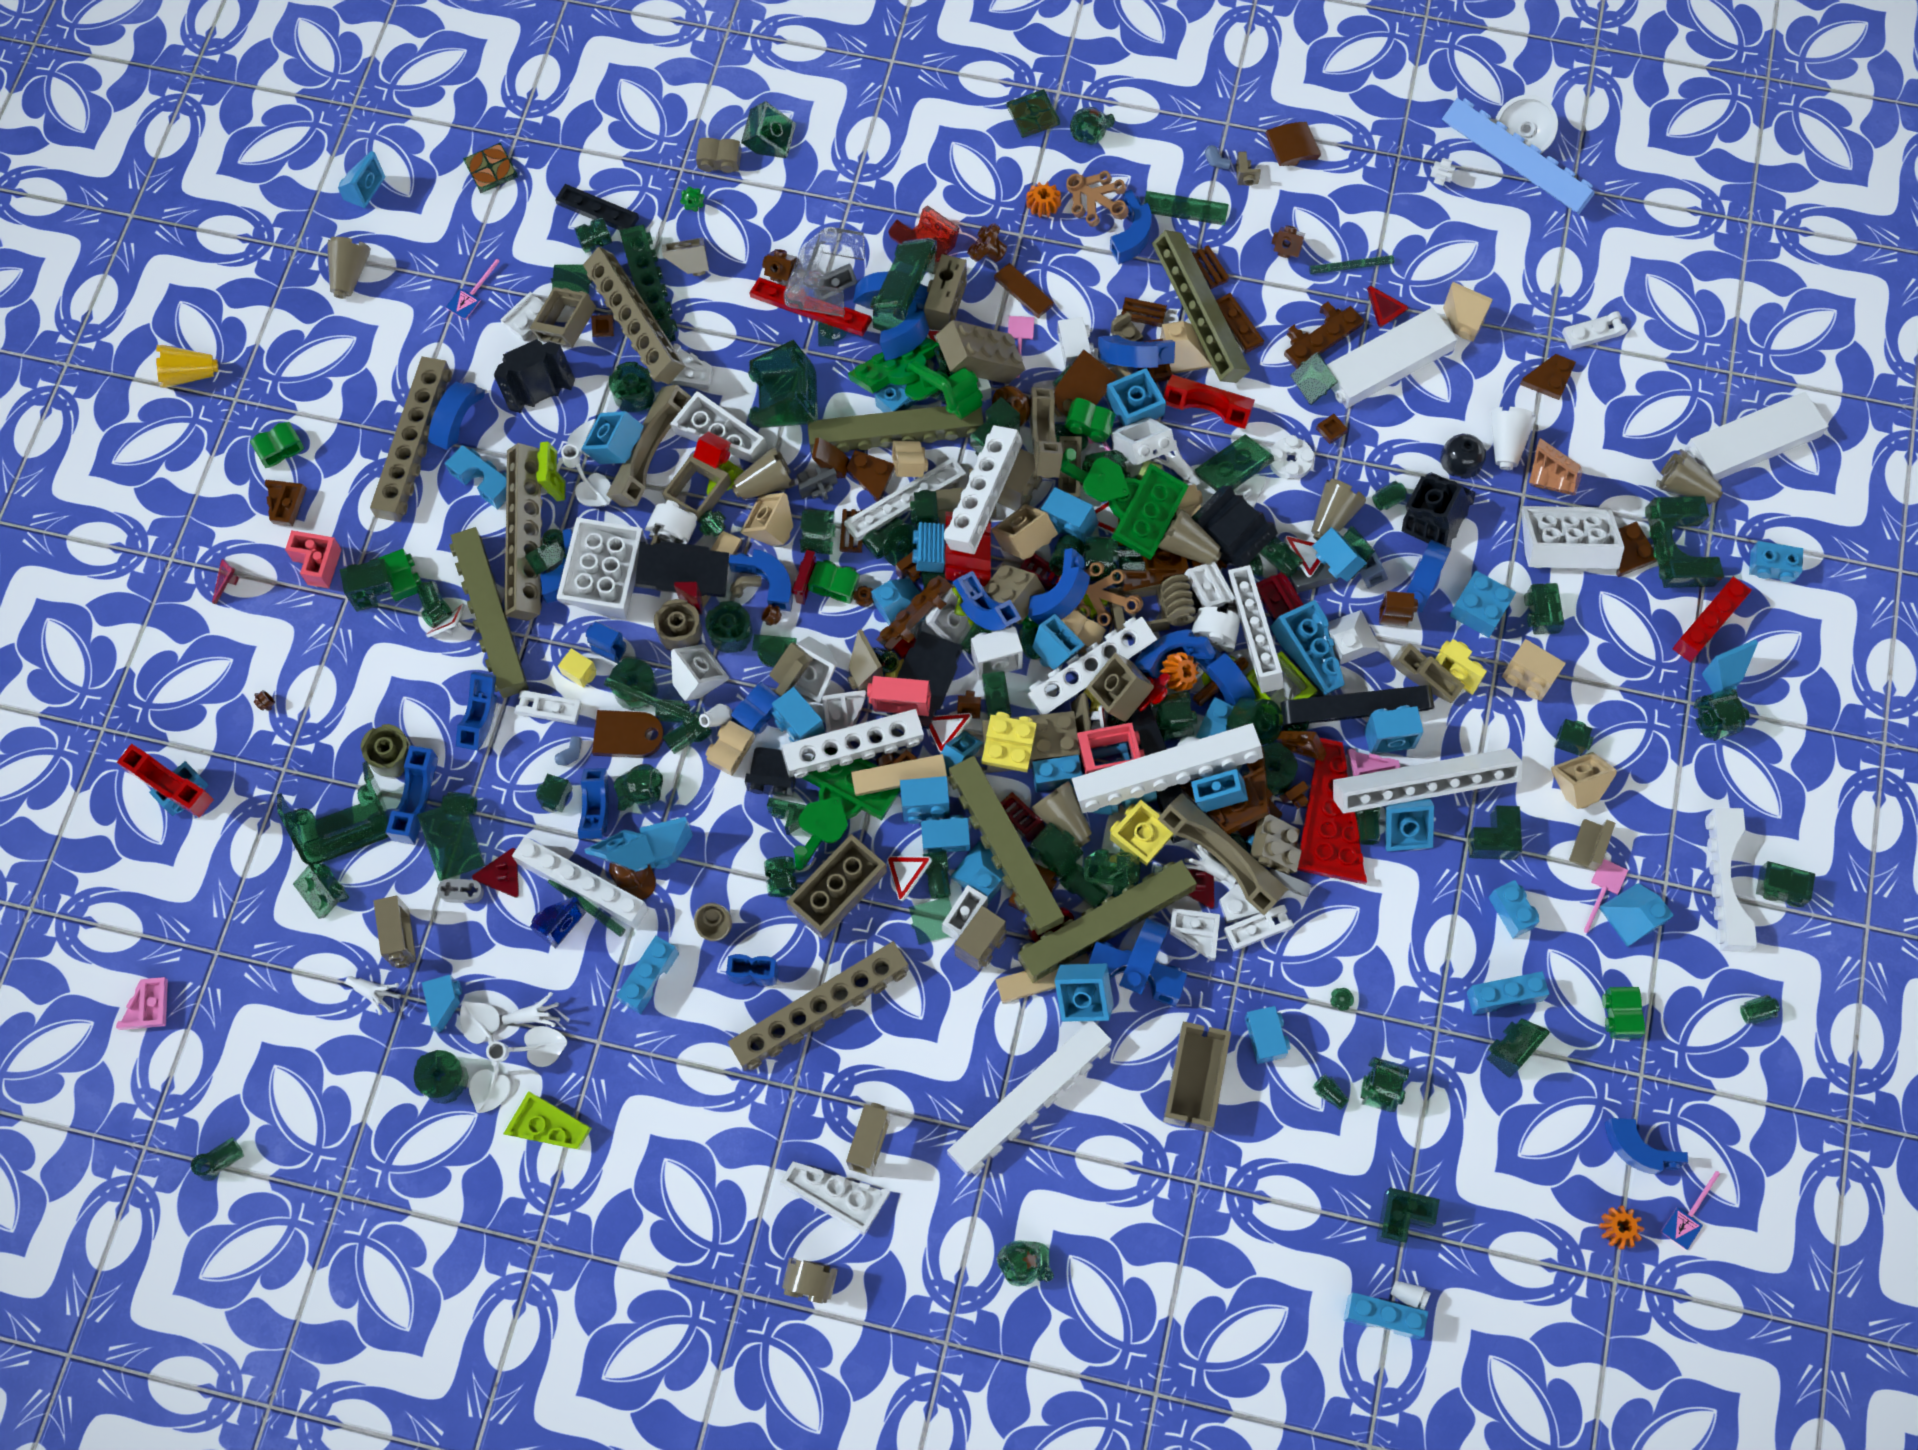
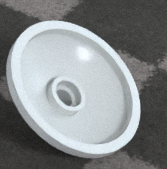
M1521 95L1509 100L1500 109L1494 122L1495 124L1497 121L1508 127L1506 130L1511 135L1517 133L1525 139L1524 144L1529 147L1531 144L1535 145L1542 151L1541 153L1547 150L1553 143L1558 131V118L1554 108L1547 100L1536 95ZM1527 126L1531 127L1529 133L1524 132V128Z

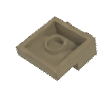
M1271 814L1259 819L1250 855L1264 867H1271L1287 875L1297 873L1301 850L1296 848L1300 829Z

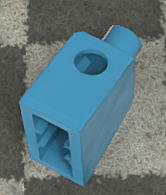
M1054 614L1039 625L1033 643V650L1040 656L1039 661L1042 666L1051 667L1055 670L1073 657L1085 644Z

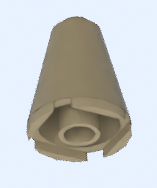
M331 237L327 243L330 292L336 298L346 299L352 295L369 258L371 248L359 241V245L354 244L351 238Z
M774 447L734 479L735 485L732 486V489L738 498L742 497L745 500L796 486L794 478L790 479L789 477L791 471L781 452H777V447Z
M1680 449L1679 455L1674 453L1660 472L1664 476L1661 481L1657 479L1656 487L1708 505L1712 502L1716 503L1723 494V491H1721L1722 486L1686 451Z
M1336 479L1327 480L1311 532L1314 534L1313 538L1318 541L1331 527L1340 532L1364 506L1366 497L1359 491L1355 494L1351 491L1352 486Z
M1179 509L1172 518L1171 524L1158 546L1161 550L1207 565L1214 561L1216 563L1222 554L1219 551L1221 547L1182 509Z
M1069 781L1031 808L1038 817L1072 847L1077 845L1081 848L1091 841L1088 836L1092 832Z

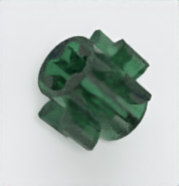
M708 510L700 517L699 522L702 526L698 529L705 536L712 535L716 537L726 528L723 522L726 517L720 511L712 512V510Z

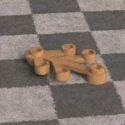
M1102 171L1097 175L1086 178L1077 173L1070 175L1067 179L1066 187L1073 194V206L1071 208L1073 215L1076 218H1081L1086 212L1081 204V193L1087 196L1086 222L1089 226L1095 227L1100 222V218L1096 214V202L1109 209L1115 219L1122 220L1126 218L1129 209L1124 201L1117 200L1113 202L1103 196V194L1114 191L1116 194H1123L1127 189L1126 184L1121 179L1111 183L1112 176L1108 171ZM1099 182L1103 185L1095 188L1089 187V185Z
M1094 562L1084 571L1090 577L1092 575L1099 576L1104 572V565L1101 562ZM1094 565L1100 567L1099 573L1094 572ZM1116 569L1109 576L1092 585H1088L1086 594H1088L1098 614L1097 622L1101 626H1107L1112 622V616L1106 611L1101 599L1123 606L1126 612L1130 614H1135L1143 608V600L1138 595L1124 597L1104 590V588L1113 583L1124 581L1125 573L1121 569ZM1116 572L1121 574L1120 580L1115 579L1114 574ZM1082 599L1076 611L1080 612L1081 608H1085L1087 614L1084 616L1087 618L1091 614V608L1085 605ZM1130 601L1136 604L1135 609L1129 607ZM1102 615L1107 616V623L1101 620Z

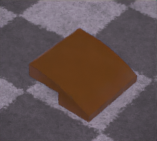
M1307 122L1289 123L1274 127L1265 132L1279 166H1297L1300 160H1318L1321 156Z

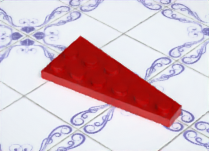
M1320 738L1327 754L1323 761L1315 759L1308 798L1309 803L1307 804L1300 843L1301 856L1297 871L1366 885L1367 877L1364 872V860L1360 849V837L1355 811L1343 813L1333 800V780L1348 777L1343 742Z

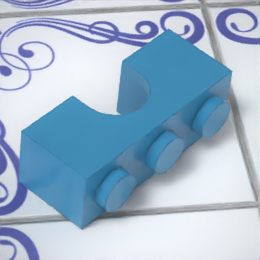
M462 445L445 462L449 473L465 486L473 478H484L477 489L481 498L497 510L505 503L507 474L504 472L502 474L499 473L490 461H483L474 449L471 448L469 450Z
M655 935L616 997L620 1003L641 1015L654 995L652 991L656 981L662 973H668L679 956L677 948Z
M1543 971L1472 985L1466 992L1473 1015L1497 1011L1500 1007L1519 1003V1006L1543 1002L1550 995Z
M1352 1292L1347 1298L1343 1321L1365 1327H1380L1391 1330L1396 1335L1420 1340L1425 1335L1428 1311Z

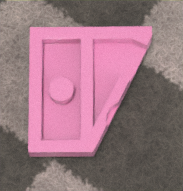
M1355 749L1347 750L1353 776L1401 768L1399 760L1381 758L1379 755L1371 753L1367 755L1355 752Z
M165 977L140 979L134 996L130 998L126 1005L128 1009L122 1020L117 1022L116 1028L118 1030L166 1026L168 979Z

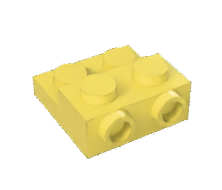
M1454 639L1451 642L1446 640L1435 660L1465 685L1463 688L1465 691L1473 695L1487 671L1483 669L1480 663L1469 660L1473 651L1466 644L1460 641L1457 642Z
M997 712L996 715H991L981 761L982 764L1028 773L1037 723H1034L1031 718L1025 716L1019 717V720L1012 719L1009 714L1004 712Z
M1140 800L1136 805L1131 804L1124 813L1126 817L1121 822L1119 820L1116 821L1109 831L1111 832L1110 840L1127 854L1130 852L1147 866L1174 834L1158 820L1160 815Z

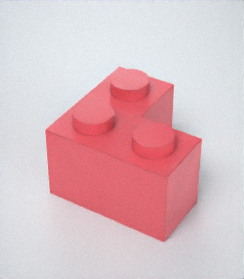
M291 530L285 551L293 562L303 563L300 575L307 585L329 589L342 550L334 537Z

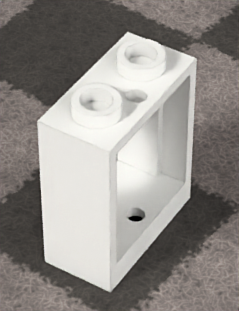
M1150 417L1111 432L1115 453L1136 465L1176 450L1172 429Z

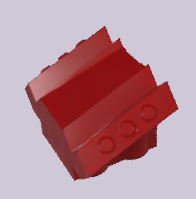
M946 511V528L950 525L953 512ZM991 519L987 524L975 554L950 550L946 543V580L954 581L973 571L982 586H986L991 579Z

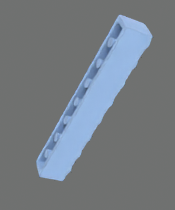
M1456 98L1442 118L1447 125L1578 215L1582 212L1595 194L1591 189L1593 185L1584 179L1581 182L1574 178L1576 174L1567 167L1564 170L1557 166L1559 162L1551 156L1545 158L1540 155L1542 151L1533 144L1530 147L1524 144L1525 139L1517 133L1513 135L1506 131L1508 127L1497 121L1495 124L1490 121L1491 116L1483 110H1480V112L1474 110V104L1464 98L1461 101Z

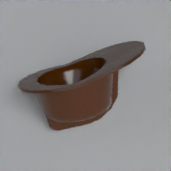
M613 863L609 865L610 875L620 889L640 900L647 899L653 893L656 887V878L649 865L646 869L637 872Z

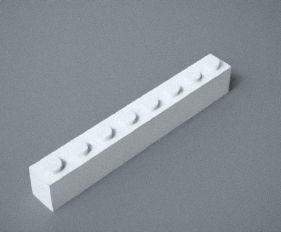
M1251 723L1072 778V782L1082 813L1094 812L1108 805H1117L1131 798H1140L1147 793L1163 791L1173 785L1185 784L1190 780L1200 777H1208L1222 770H1231L1245 763H1254L1258 759L1263 758L1262 747L1254 725Z
M1511 748L1335 779L1333 780V800L1343 813L1520 782L1522 760Z
M1094 1021L1087 1022L947 1150L948 1156L966 1176L971 1173L977 1174L985 1166L983 1162L989 1156L994 1158L1003 1150L1001 1145L1008 1139L1013 1141L1022 1132L1020 1128L1026 1122L1030 1125L1039 1117L1038 1111L1044 1106L1049 1108L1058 1099L1056 1095L1062 1089L1064 1092L1069 1090L1075 1084L1073 1079L1080 1073L1085 1075L1093 1067L1091 1063L1097 1057L1100 1059L1105 1057L1111 1050L1109 1046L1112 1040Z

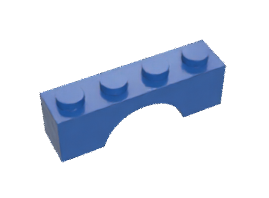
M409 746L404 764L405 784L402 798L397 808L391 811L385 832L394 842L416 844L439 760L433 749Z
M1096 942L1088 964L1107 963L1109 978L1111 979L1118 974L1124 973L1132 951L1116 949L1107 942ZM1155 960L1147 980L1151 988L1152 999L1176 1007L1188 973L1182 972L1176 966L1168 967Z

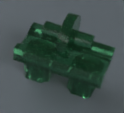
M1276 536L1259 552L1287 578L1296 573L1297 568L1303 564V559L1293 552L1286 542L1281 541Z

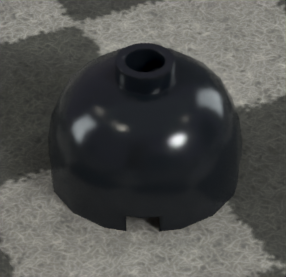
M1465 433L1454 435L1445 443L1441 451L1440 462L1443 469L1449 475L1462 476V479L1471 478L1481 471L1486 459V449L1483 443L1474 435Z

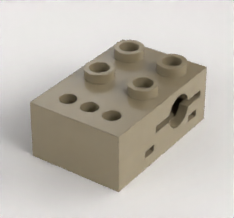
M944 254L941 255L940 261L935 263L933 270L935 276L933 280L930 279L927 288L929 294L924 306V313L930 330H942L952 320L956 319L967 285V260Z

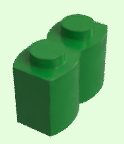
M964 367L947 378L951 383L956 403L959 406V410L954 414L960 420L982 407L981 399L983 395L977 387L978 378L973 371L969 372Z
M1075 398L1070 406L1065 427L1074 434H1085L1093 442H1105L1111 434L1116 414L1107 408L1096 406L1088 400Z
M290 422L278 423L269 432L259 433L250 440L252 447L265 468L273 467L285 458L295 456L305 449Z
M400 549L378 558L387 586L395 602L421 592L419 585H422V581L418 572H413L412 567L415 566V562L411 553L406 554L404 549Z
M829 560L817 561L808 582V589L815 594L851 604L853 594L860 581V576L851 567H837L835 563Z
M1609 987L1602 996L1603 1008H1606L1608 1017L1605 1019L1606 1032L1610 1033L1611 1039H1635L1644 1036L1645 1022L1639 987Z

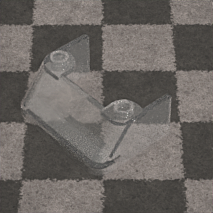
M827 227L801 247L784 291V303L790 308L844 317V289L824 286V276L816 271L823 253L864 260V233Z

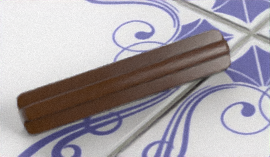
M1243 656L1234 661L1242 672L1249 666V662ZM1212 680L1193 696V701L1198 706H1202L1217 694L1220 689Z

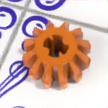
M1048 181L1045 185L1038 182L1037 187L1032 185L1030 191L1027 192L1026 206L1028 209H1031L1032 215L1038 213L1039 218L1042 215H1046L1049 218L1050 213L1056 214L1057 209L1061 206V193L1057 190L1056 185L1049 186Z
M1179 652L1167 656V660L1162 662L1165 668L1160 672L1171 676L1167 682V688L1181 692L1193 688V684L1198 682L1195 676L1200 673L1196 671V666L1199 663L1193 662V656Z
M1619 1206L1617 1210L1611 1207L1608 1209L1609 1214L1604 1213L1601 1216L1605 1223L1599 1224V1228L1606 1230L1601 1235V1238L1609 1237V1246L1612 1247L1617 1243L1618 1249L1623 1250L1625 1246L1629 1248L1634 1247V1241H1641L1642 1237L1638 1233L1643 1232L1644 1227L1637 1225L1642 1220L1641 1217H1632L1634 1215L1633 1209L1626 1212L1624 1206ZM1622 1223L1625 1226L1622 1229L1626 1231L1620 1232L1618 1229L1620 1226L1617 1225Z

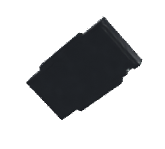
M640 541L635 587L676 593L674 583L697 582L701 596L725 598L729 553L712 551L706 546L667 541L650 545Z
M920 630L914 647L910 648L907 652L897 678L929 681L931 691L929 716L918 715L921 726L929 730L937 710L941 709L957 671V662L963 646ZM887 713V714H888V715H894V714H898V713Z

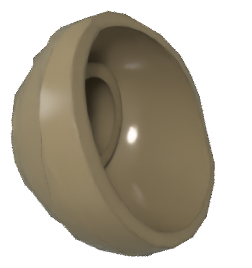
M710 902L697 909L694 916V925L702 938L709 941H718L725 938L730 932L732 918L724 906Z

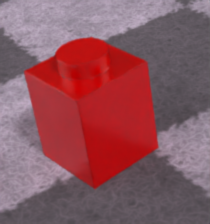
M708 431L698 438L693 457L716 469L729 460L731 442Z

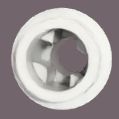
M717 704L704 714H701L699 722L703 727L726 725L732 720V711L727 705Z
M1397 1280L1391 1291V1295L1409 1307L1425 1310L1431 1293L1426 1291L1425 1287Z

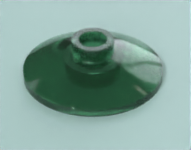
M907 523L899 524L887 533L883 542V555L890 564L895 566L896 563L913 552V549H917V544H913V531L918 530L917 527Z

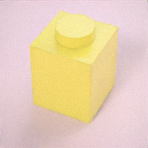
M572 648L558 665L563 676L583 688L587 683L592 682L596 676L597 669L593 661Z

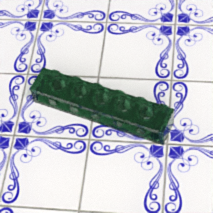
M644 224L619 230L637 292L655 320L662 319L657 321L668 340L670 342L676 341L674 332H677L678 329L675 319L671 320L669 316L673 314L670 301L665 302L664 297L668 296L665 284H660V279H663L660 266L656 267L654 263L658 261L655 249L651 250L650 245L653 244L651 233L645 231Z

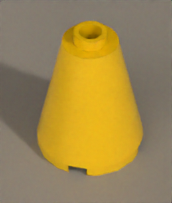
M157 345L156 352H160V358H156L158 382H161L160 388L214 377V372H218V359H213L211 354L167 345Z

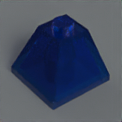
M572 897L548 906L542 912H538L533 917L530 927L534 933L556 949L586 914V911L576 897Z

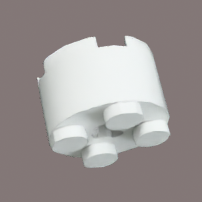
M667 500L665 504L660 503L656 505L645 531H650L649 537L652 539L654 535H657L660 541L688 544L696 526L697 516L692 512L680 509L676 502Z
M1218 607L1199 608L1198 613L1195 615L1192 629L1195 637H1208L1211 645L1216 650L1233 652L1238 636L1240 617L1228 610V614L1218 612Z

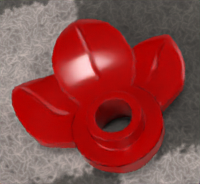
M1164 673L1156 679H1152L1150 676L1146 677L1153 684L1154 688L1138 707L1140 711L1144 710L1148 704H1158L1167 695L1165 685L1171 678L1169 674Z

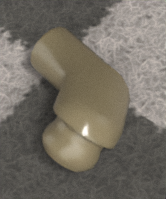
M761 576L739 577L730 586L731 595L734 598H740L743 596L745 588L761 587Z

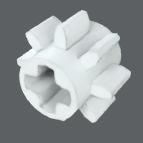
M1442 158L1441 162L1435 161L1430 175L1435 178L1434 183L1443 186L1445 181L1451 182L1456 168L1451 166V160Z

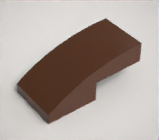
M815 438L812 453L813 460L820 468H834L837 478H846L849 458L831 443L821 438Z

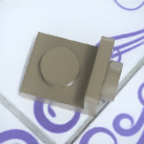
M1247 151L1238 152L1237 185L1251 186L1259 183L1261 170L1251 169V160H1247Z
M1130 312L1123 315L1120 314L1113 319L1111 323L1112 335H1119L1131 341H1143V335L1131 322L1132 315Z

